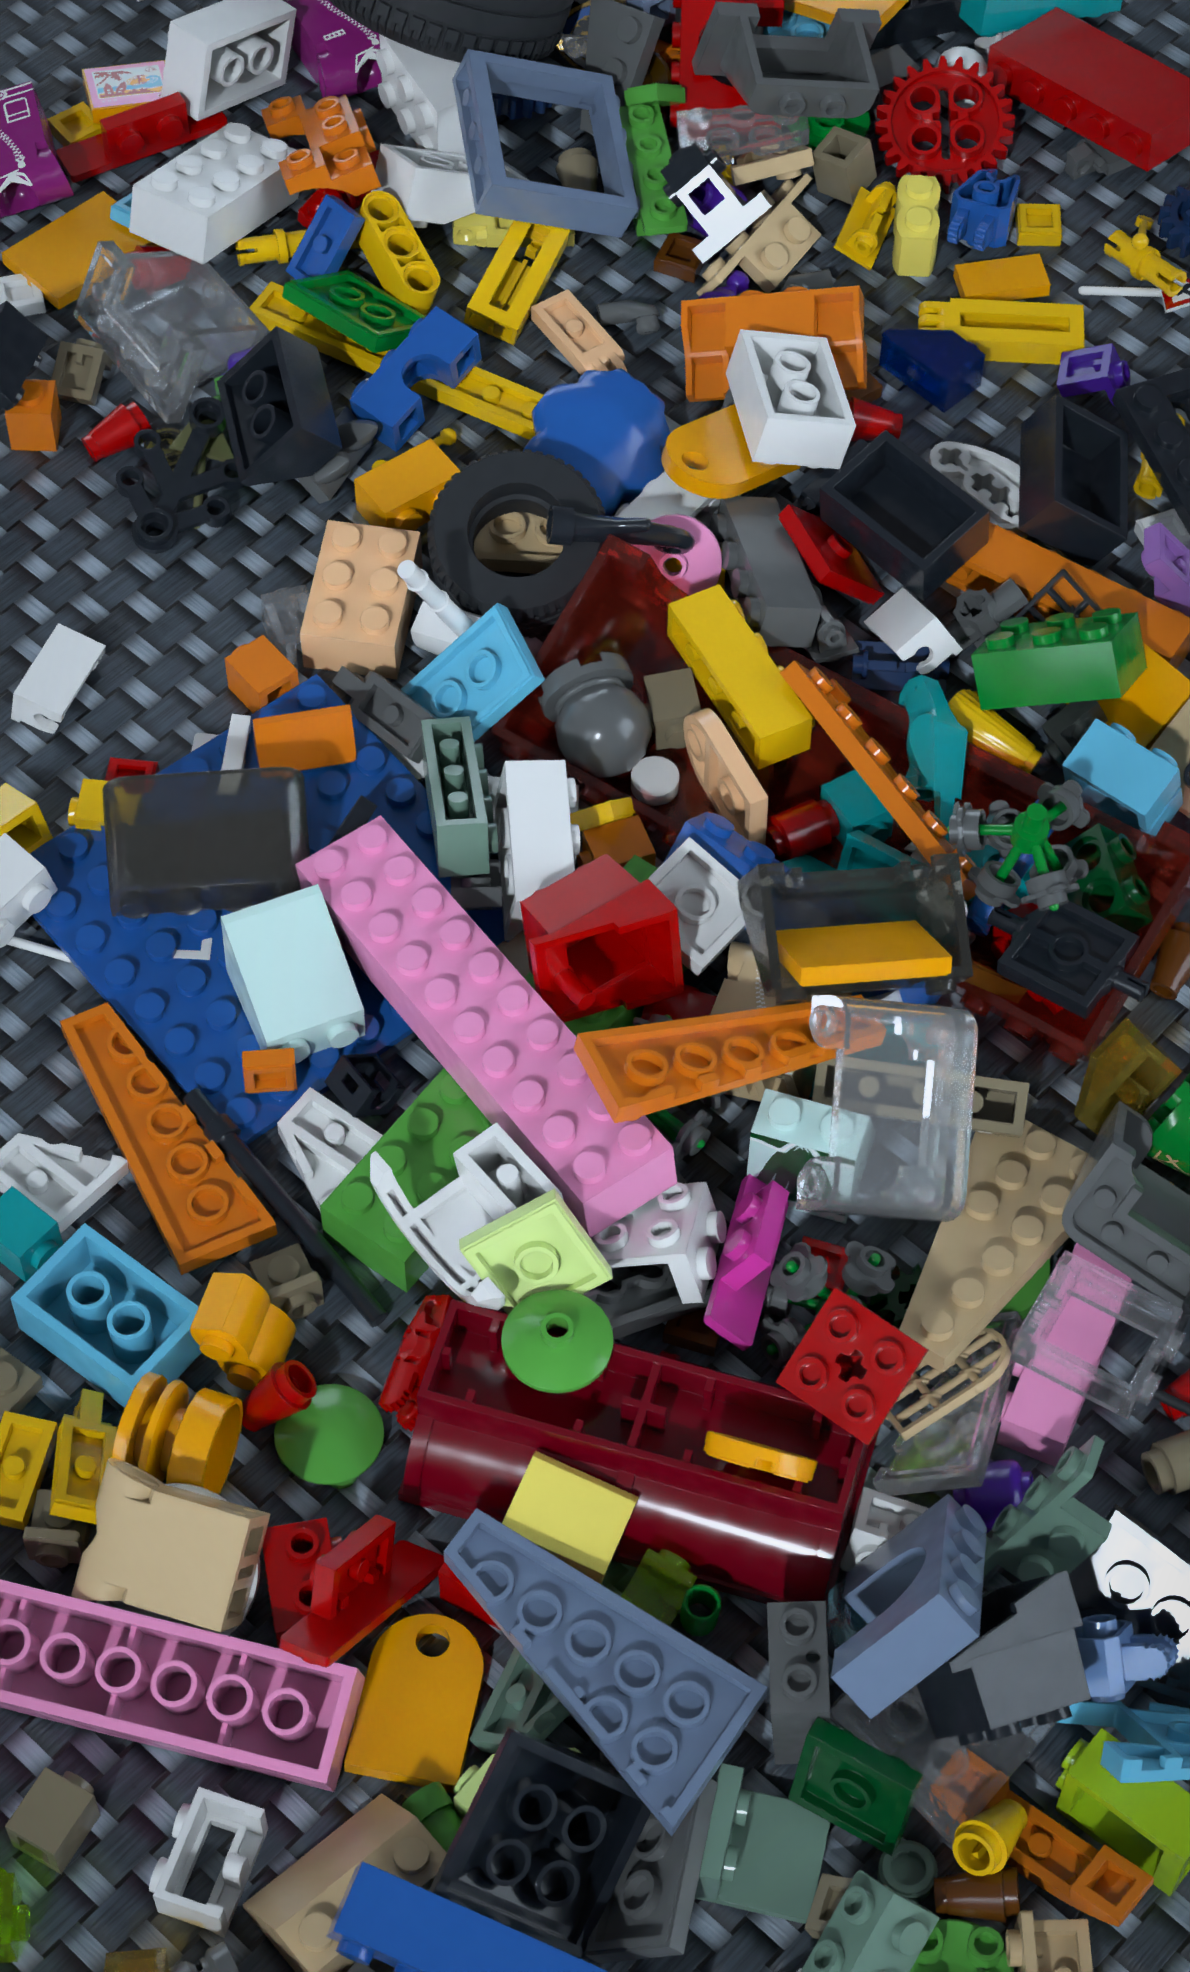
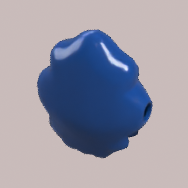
M622 368L613 371L587 370L580 376L577 383L555 385L540 399L532 410L535 436L528 441L523 452L525 449L532 450V452L540 451L545 456L550 454L556 459H562L565 461V464L572 465L574 470H578L583 475V478H586L591 483V487H594L597 496L602 502V507H604L605 516H612L617 511L620 503L635 500L642 493L648 482L658 478L664 472L661 462V451L670 434L664 414L665 402L658 395L652 393L643 382L634 379L630 373Z

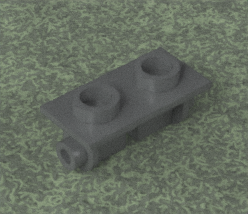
M812 584L822 608L811 648L803 647L814 664L834 662L844 656L859 653V647L829 602L822 601L821 590L818 586Z

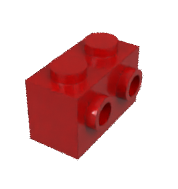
M327 1517L267 1527L262 1547L279 1649L281 1635L311 1611L313 1587L310 1586L309 1577L314 1563L321 1555H326L342 1542L341 1536L330 1537Z

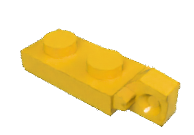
M82 1389L79 1403L77 1406L75 1405L73 1415H63L57 1432L49 1515L96 1524L95 1505L107 1460L112 1458L117 1427L112 1426L110 1423L101 1422L104 1397L102 1392Z

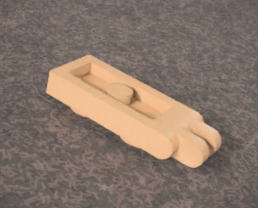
M569 289L531 307V320L580 375L587 370L613 371L622 368L627 371L623 363L625 356L621 347Z

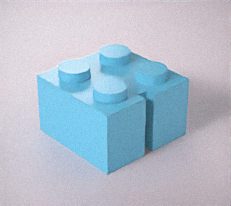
M1096 718L1062 764L1065 782L1071 779L1080 784L1083 790L1081 795L1083 806L1088 812L1150 850L1183 805L1178 764L1174 758L1163 750L1153 748L1150 751L1136 743V737L1122 725L1112 723L1109 726Z

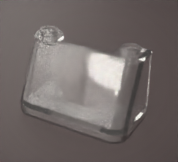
M835 995L812 996L809 1027L813 1040L819 1047L836 1050L829 1155L828 1157L817 1156L810 1158L804 1164L797 1178L796 1210L892 1220L953 1221L963 1210L967 1195L978 1027L974 1016L968 1010L946 1006Z

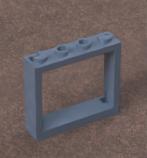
M468 49L452 80L475 214L622 238L632 219L637 218L639 214L640 199L635 193L632 178L633 164L629 161L627 154V134L625 128H622L619 114L620 99L615 94L612 76ZM492 93L589 110L605 193L506 177Z

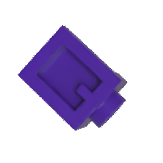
M1113 343L1061 353L1056 386L1063 398L1105 390L1112 405L1115 406L1112 398L1116 390L1130 385L1131 376L1126 360H1120Z

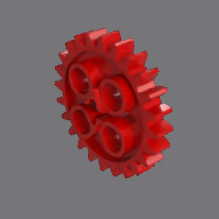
M941 56L938 67L933 68L927 58L923 59V70L919 73L912 66H907V81L897 76L893 78V88L895 91L884 90L883 102L886 105H877V118L880 121L875 122V134L881 136L878 139V150L887 151L885 154L886 166L898 163L896 167V177L898 179L907 173H911V175L935 176L938 182L942 183L945 194H949L952 183L957 182L961 186L978 170L997 169L998 163L995 158L1006 160L1008 148L1005 145L1013 143L1014 132L1009 129L1015 126V115L1009 114L1012 111V99H1002L1005 95V85L998 84L991 87L994 79L992 71L980 77L978 75V62H975L969 70L963 69L962 57H958L952 67L947 65L945 56ZM943 90L948 93L949 159L942 157L940 92ZM969 99L975 105L970 108H961L957 106L956 102ZM924 101L930 103L932 107L923 111L914 108L913 105ZM964 139H971L977 145L967 149L960 147L957 143ZM921 141H927L932 143L934 147L930 150L922 151L915 148L914 145Z

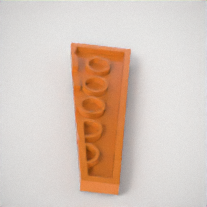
M794 660L780 672L782 677L939 877L951 880L956 886V895L969 901L976 895L975 882L968 876L969 870L972 867H977L967 854L965 857L958 856L957 848L954 850L944 837L948 834L945 825L932 811L928 810L925 812L916 800L920 795L914 786L901 773L897 774L889 764L891 758L874 738H870L861 727L862 721L847 705L852 699L845 689L835 679L829 680L816 666L808 670Z
M855 995L578 1033L574 1051L613 1122L620 1123L634 1121L644 1115L878 1046L884 1029L863 996Z
M108 1002L60 1021L62 1033L123 1158L128 1161L129 1170L180 1275L278 1235L276 1223L243 1178L238 1177L229 1166L217 1144L205 1137L203 1130L197 1124L194 1114L186 1104L183 1105L170 1089L167 1079L158 1067L148 1060L144 1049Z

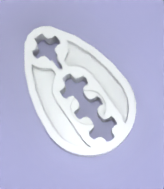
M947 441L941 442L932 448L929 464L990 511L989 522L1006 530H1011L1020 537L1026 538L1029 536L1018 529L1020 466L995 452L974 445ZM991 499L997 503L994 505L991 503ZM1002 500L1007 501V505L1004 504V503L1001 502V501H1002Z

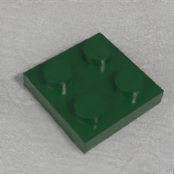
M817 1717L806 1735L788 1799L892 1856L903 1837L923 1774L911 1768L903 1759L894 1755H887L861 1741L848 1729L834 1726Z

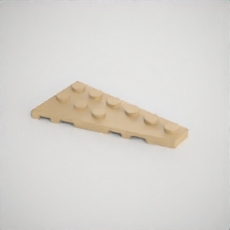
M1024 1120L1023 1135L1020 1138L975 1132L899 1329L929 1349L922 1362L943 1373L1069 1238L1062 1225L1063 1207L1089 1153L1027 1120Z

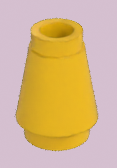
M1003 1799L998 1804L961 1823L955 1831L953 1854L957 1863L966 1872L975 1876H985L1001 1871L1023 1829L1027 1825L1028 1817L1024 1808L1012 1799Z

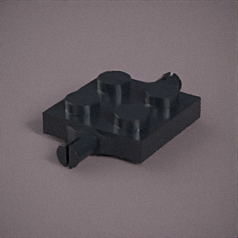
M1071 901L1059 906L1057 911H1051L1050 909L1039 911V909H1036L1023 918L1001 908V906L994 907V910L989 915L987 921L989 925L1012 935L1011 944L997 961V973L1084 1019L1089 1016L1100 999L1113 989L1134 998L1137 1002H1142L1143 997L1145 998L1149 991V982H1145L1124 971L1125 965L1138 949L1140 936Z

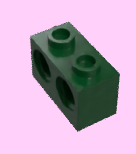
M1098 823L1064 844L1071 848L1077 860L1083 859L1089 866V872L1086 877L1077 879L1075 882L1079 884L1080 889L1067 894L1069 901L1132 933L1154 921L1147 902L1150 900V892L1145 882L1138 875L1134 863L1137 857L1136 850L1127 836L1122 833L1117 834Z

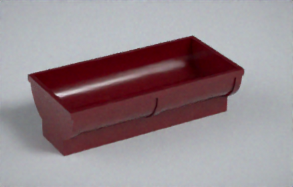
M451 1300L417 1393L418 1416L410 1442L404 1478L398 1492V1499L400 1501L467 1520L477 1508L502 1523L535 1451H538L639 1497L612 1561L696 1585L707 1584L715 1590L764 1604L771 1602L826 1601L827 1618L841 1569V1559L850 1537L857 1503L865 1484L880 1428L871 1443L866 1445L785 1388L680 1360L679 1355L662 1351L660 1354L617 1342H613V1351L607 1367L592 1383L579 1390L567 1393L542 1392L521 1382L511 1372L505 1362L502 1353L501 1336L508 1314L500 1310L474 1306L464 1301ZM556 1327L549 1329L547 1332L552 1337H562L567 1333V1330ZM713 1431L816 1460L818 1463L813 1479L808 1481V1483L776 1476L774 1473L744 1467L709 1456L704 1450L707 1432Z

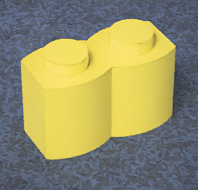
M903 175L898 183L893 223L894 245L892 265L894 271L899 276L929 277L933 272L940 228L938 210L941 193L939 182L935 176Z

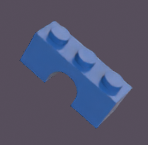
M435 306L425 318H420L413 324L408 337L397 349H391L386 353L377 371L368 380H363L356 386L350 399L352 413L358 419L376 422L378 430L374 438L397 452L425 422L421 396L410 388L420 380L436 379L455 389L482 359L479 334Z

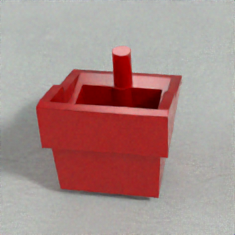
M604 854L594 861L578 867L569 875L543 889L535 891L531 896L520 901L529 970L534 977L535 991L563 1023L622 1005L627 1010H631L677 996L684 992L677 907L649 879L640 883L608 854Z

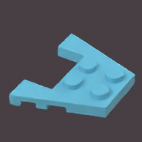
M1120 1700L1107 1703L1083 1701L1069 1706L1072 1717L1057 1721V1723L1114 1727L1131 1743L1104 1741L1100 1764L1120 1783L1190 1780V1708L1149 1702L1148 1710L1130 1709Z

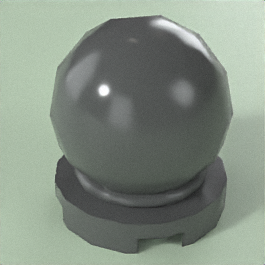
M601 652L600 657L602 661L581 666L577 658L555 669L541 683L544 694L542 697H538V701L544 716L552 722H556L555 731L559 751L570 765L588 777L610 778L631 771L645 756L652 729L648 709L638 695L631 691L634 685L633 674L626 659L617 653Z

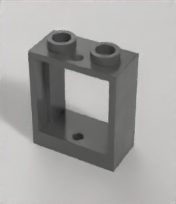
M826 1601L767 1603L770 1706L775 1765L799 1763L806 1735L817 1717L831 1724Z

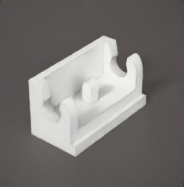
M903 587L864 621L866 626L891 648L902 661L915 655L919 648L929 647L930 653L928 658L920 662L916 667L920 674L933 671L952 653L957 656L963 650L937 617Z
M58 623L13 694L11 719L19 723L22 721L39 730L54 734L59 727V724L56 722H62L67 709L91 671L98 665V660L104 655L106 645Z

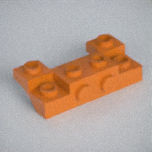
M346 94L339 97L328 96L322 98L315 103L314 107L309 109L305 108L301 95L293 98L285 96L272 101L267 108L261 110L271 139L306 135L310 149L296 150L289 154L286 160L278 162L290 195L309 189L331 188L359 196L381 187L369 156L370 152L376 150L375 144L361 108L352 111Z
M860 285L810 290L795 286L786 288L783 292L775 293L748 290L740 293L739 296L681 300V331L685 355L686 397L689 402L725 399V395L730 388L726 370L740 329L826 337L844 390L867 389L864 295Z

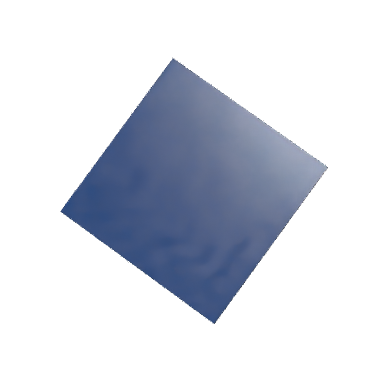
M315 674L250 715L252 727L247 741L244 771H242L238 792L239 798L237 797V800L217 798L229 731L227 729L141 783L142 791L135 820L136 828L134 835L125 834L124 828L100 825L101 831L75 828L74 825L30 853L47 869L58 888L52 895L48 905L39 913L32 914L31 916L101 997L108 1002L115 1013L183 1092L187 1094L191 1090L199 1088L220 1114H228L241 1129L240 1137L246 1145L275 1127L277 1122L310 1087L321 1095L328 1091L330 1088L324 1081L342 1055L377 1053L379 1056L414 1031L342 947L364 1008L365 1036L357 1038L353 1043L342 1048L330 1047L308 1055L303 1061L296 1063L297 1089L294 1091L245 1093L242 1051L261 1049L226 971L221 916L301 890L295 864L329 844L361 795L377 805L368 822L381 815L451 894V877L439 878L426 788L368 727L356 719L352 710L356 761L289 773L261 775L255 750L253 719L345 705L318 674ZM502 910L466 911L496 947L505 941ZM212 938L210 960L173 958L177 950L201 951L202 940Z

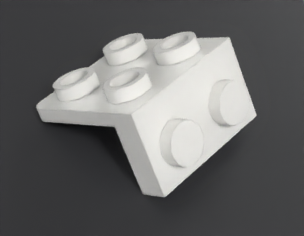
M677 1182L671 1188L591 1237V1240L611 1268L668 1263L682 1304L701 1303L704 1301L709 1280L715 1278L717 1269L716 1254L719 1243L725 1242L727 1228L724 1214L722 1211H716L706 1182Z

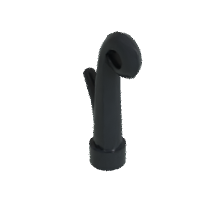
M555 505L550 506L547 516V544L571 546L572 541L646 545L654 546L656 550L666 554H685L693 549L696 542L694 537L685 529L651 522L648 518H620L575 512L574 507Z

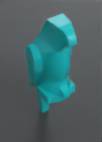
M919 675L909 679L904 685L898 704L906 707L909 716L906 743L909 769L905 778L919 793L920 796L916 800L934 801L935 815L947 828L950 817L953 814L955 798L961 799L968 731L959 724L952 713L938 680ZM948 833V834H946L944 837H945L946 840L949 842V833Z

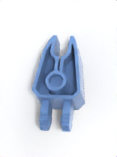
M1099 1614L1087 1616L1082 1619L1083 1626L1074 1628L1091 1701L1107 1703L1124 1699L1125 1694L1136 1681H1147L1149 1678L1153 1680L1156 1678L1161 1679L1163 1675L1167 1674L1171 1665L1173 1666L1176 1663L1175 1660L1179 1658L1177 1653L1180 1650L1177 1649V1643H1174L1173 1638L1170 1639L1168 1635L1162 1636L1161 1634L1159 1636H1155V1634H1133L1132 1622L1116 1620L1115 1615Z

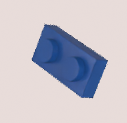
M326 194L285 271L296 280L338 272L366 219L338 197Z

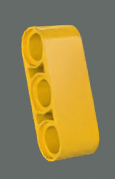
M372 191L364 197L359 214L366 220L356 236V240L384 291L427 316L440 285L439 273L395 196L384 191Z

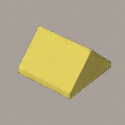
M535 1451L502 1524L594 1581L602 1584L639 1497Z

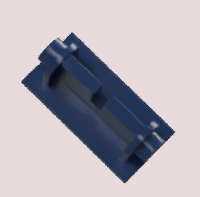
M854 640L859 647V653H855L852 656L850 688L902 691L909 679L924 675L938 680L943 693L946 694L950 665L948 658L933 671L920 674L916 667L920 662L928 658L930 653L929 647L919 648L915 655L902 661L884 642Z

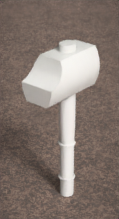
M405 560L399 564L397 569L398 575L406 582L409 590L416 592L424 600L410 630L413 642L416 647L439 655L482 616L461 610L449 598L447 592L440 590L429 578L428 573L420 569L413 561Z

